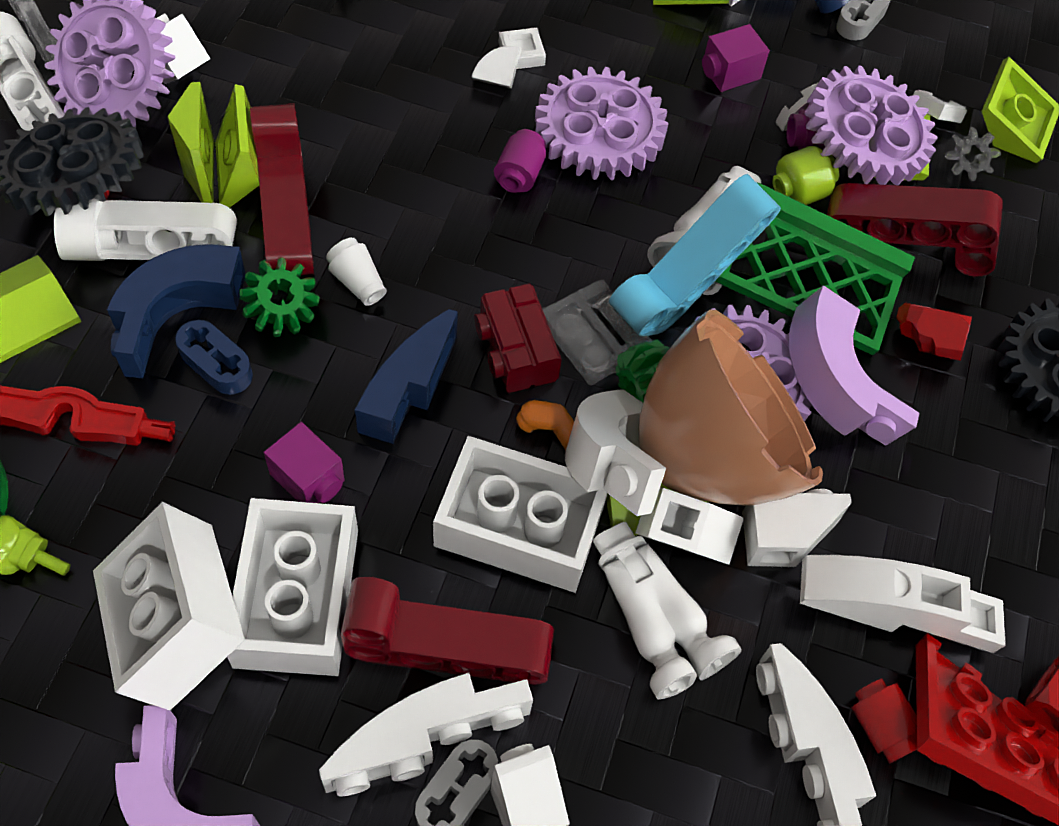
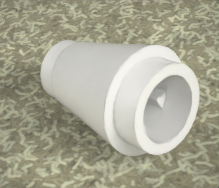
M347 238L337 243L327 253L326 259L329 262V271L360 299L365 306L378 302L386 294L387 290L383 286V282L365 244L358 243L355 238Z

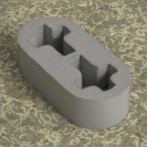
M850 0L843 6L836 23L837 31L844 38L850 40L864 39L883 18L891 0H872V4L869 3L871 0Z
M467 740L460 743L451 752L416 802L415 818L418 826H433L429 823L431 815L427 805L430 802L436 805L442 804L450 792L457 796L450 807V815L454 820L450 824L441 820L436 826H464L491 788L494 765L498 764V759L495 751L489 744L481 740ZM477 755L483 757V770L486 775L482 778L480 775L474 774L464 787L460 786L458 781L464 772V765L460 760L465 757L467 760L472 761Z

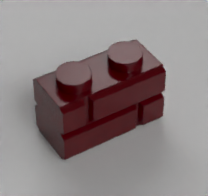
M529 283L511 287L509 291L503 289L485 293L481 297L480 313L474 315L479 339L481 341L488 339L492 350L488 351L487 355L493 378L501 377L505 389L509 393L528 389L531 385L540 386L552 383L559 379L562 359L534 286Z

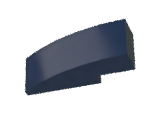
M448 309L427 322L407 338L383 363L368 384L355 409L358 433L393 444L409 405L424 410L428 409L457 338L458 311Z

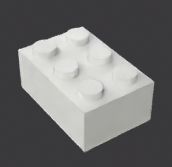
M467 436L433 521L434 546L576 593L605 505L607 492L604 490L587 492L572 477L565 466Z
M250 499L232 596L245 640L227 656L232 668L328 676L339 675L343 646L341 629L351 586L358 536L354 506Z
M162 502L93 570L115 693L171 710L245 640L212 525Z

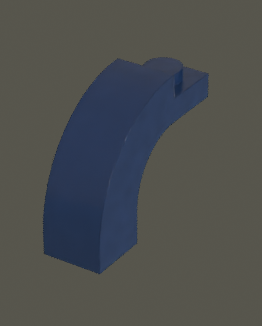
M205 244L174 249L142 264L122 282L113 295L107 311L115 327L111 339V353L113 357L117 358L124 376L143 378L155 336L160 327L173 315L194 307L237 310L240 289L243 287L246 275L240 247Z

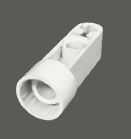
M0 12V92L23 130L30 131L33 129L32 121L34 120L46 123L48 122L49 114L52 113L57 118L64 117L65 113L58 101H55L52 91L34 63L35 48L24 29L14 16Z
M94 198L89 200V207L86 210L77 204L72 206L71 211L67 215H64L61 208H56L54 214L55 243L62 260H150L165 252L186 246L205 244L233 246L237 226L235 213L229 207L219 203L106 200L101 202Z

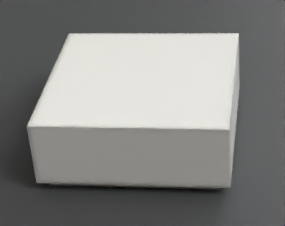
M537 28L499 32L500 47L518 46L521 48L517 69L545 66L546 54Z

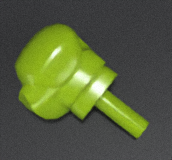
M0 516L1 575H11L19 569L30 572L38 563L65 576L71 564L44 552L48 543L47 539L39 536L38 533L11 516Z

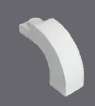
M624 389L597 393L587 397L578 407L565 452L566 466L572 477L587 492L604 490L636 516L652 513L666 467L639 447V418L643 403Z

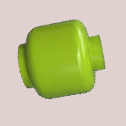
M808 146L783 156L778 161L776 175L773 176L774 190L805 205L826 198L833 192L835 183L839 178V169L833 167L835 158L832 155L822 157L821 153L823 150L817 146Z

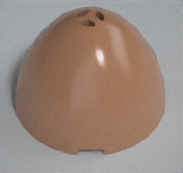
M708 310L680 335L658 363L646 390L640 413V449L666 467L662 480L664 486L680 494L707 502L753 506L785 499L822 482L823 471L820 466L812 469L809 455L816 449L815 443L783 383L763 355L752 357L738 341L744 333L734 322L717 310Z

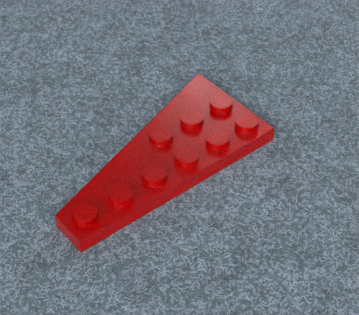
M926 633L916 644L917 751L926 755L933 762L945 765L972 779L984 789L994 791L1023 806L1030 813L1043 817L1059 826V732L1015 698L1006 697L1001 700L989 691L987 686L981 681L982 673L967 662L961 668L956 666L938 652L942 643L929 633Z

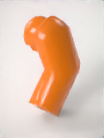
M540 400L528 401L522 405L516 417L518 426L523 431L529 433L537 429L552 430L566 450L574 420L567 409L559 403Z

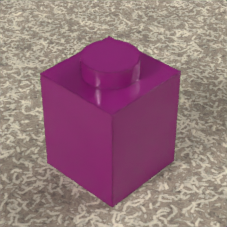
M750 24L709 36L705 55L702 59L703 70L706 76L713 80L720 92L760 80L770 50Z
M300 422L264 451L269 474L298 502L326 503L336 496L345 481L342 459L303 422Z

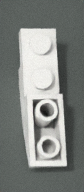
M807 555L802 559L800 604L889 632H893L901 625H905L991 653L1005 646L1003 600L970 590L969 577L923 565L871 557Z
M781 643L770 645L760 659V663L757 664L756 677L761 694L768 695L773 714L769 717V731L774 746L776 748L781 747L785 763L805 760L803 782L809 798L816 801L821 820L818 821L817 826H862L858 808L876 797V793L867 766L851 731L824 688L803 663Z
M466 673L441 681L408 696L362 726L319 769L326 793L337 791L338 796L357 794L370 788L369 781L390 775L393 781L414 778L425 771L424 766L433 764L430 742L440 739L441 745H451L470 738L472 730L492 725L493 730L500 731L523 723V716L530 715L533 703L528 680L525 679L475 693L470 674Z

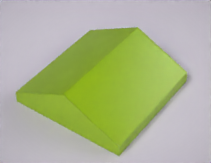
M1010 57L1002 61L982 110L993 146L1037 163L1043 159L1059 116V104Z
M191 82L168 115V120L185 178L202 203H214V138L201 83Z
M236 84L234 85L215 142L219 204L229 208L259 186L258 161L251 125L250 104L244 86Z
M38 255L0 273V363L81 322L55 276Z

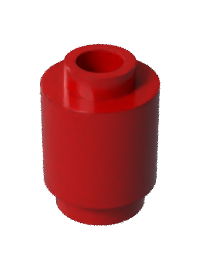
M879 679L855 693L859 702L852 706L851 709L877 754L883 752L890 764L917 750V715L898 683L887 687L884 680Z

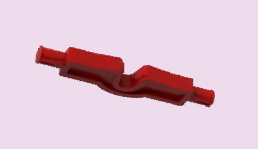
M0 386V425L13 426L46 435L52 431L63 413L72 411L69 429L73 437L80 441L115 442L137 446L141 443L142 437L171 442L173 440L172 435L175 434V423L173 421L149 419L141 407L98 401L95 396L79 388L56 386L40 391Z

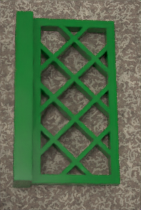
M757 182L781 209L775 219L764 229L769 241L754 246L751 243L736 258L738 260L747 257L756 277L745 280L730 273L731 264L715 282L793 318L796 307L799 306L797 303L801 304L819 289L806 292L797 271L813 267L821 286L824 285L837 295L836 290L852 285L861 306L857 307L860 309L859 314L865 312L873 328L870 338L856 332L854 329L853 345L871 355L877 353L880 349L902 279L911 271L915 257ZM793 242L803 247L808 260L793 264L784 244ZM773 248L782 268L766 273L757 253ZM831 260L841 265L848 278L833 283L823 263ZM786 275L796 296L786 299L777 295L770 280ZM871 279L886 286L883 298L872 302L862 281Z

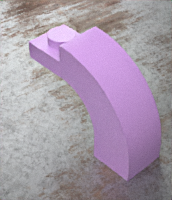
M823 285L796 307L791 322L789 351L795 375L812 406L834 429L845 436L859 428L886 446L916 428L919 412L879 387L865 373L857 359L853 345V334L860 309Z
M155 705L144 706L142 724L134 726L132 736L133 756L135 759L139 758V762L116 763L115 768L117 796L127 824L129 826H260L253 814L205 816L189 811L181 806L173 784L177 719L171 710Z

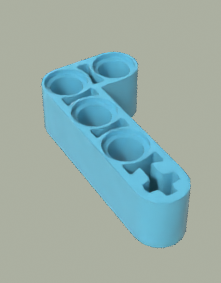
M749 174L739 177L717 198L648 274L635 275L621 284L611 295L609 304L638 336L662 333L673 325L775 219L781 207Z

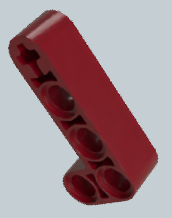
M295 103L250 107L253 139L258 161L266 262L270 264L273 270H276L278 259L283 257L287 263L285 270L291 272L295 265L301 264L304 267L301 275L315 274Z
M844 183L836 186L831 194L827 211L828 216L880 241L894 244L956 248V268L961 273L973 277L988 275L996 266L1003 202L1000 196L992 191Z
M359 577L351 582L341 629V638L344 652L352 658L372 663L457 675L469 673L472 677L507 682H518L527 679L528 684L546 683L549 677L554 628L549 623L530 618L400 600L398 587L384 579Z

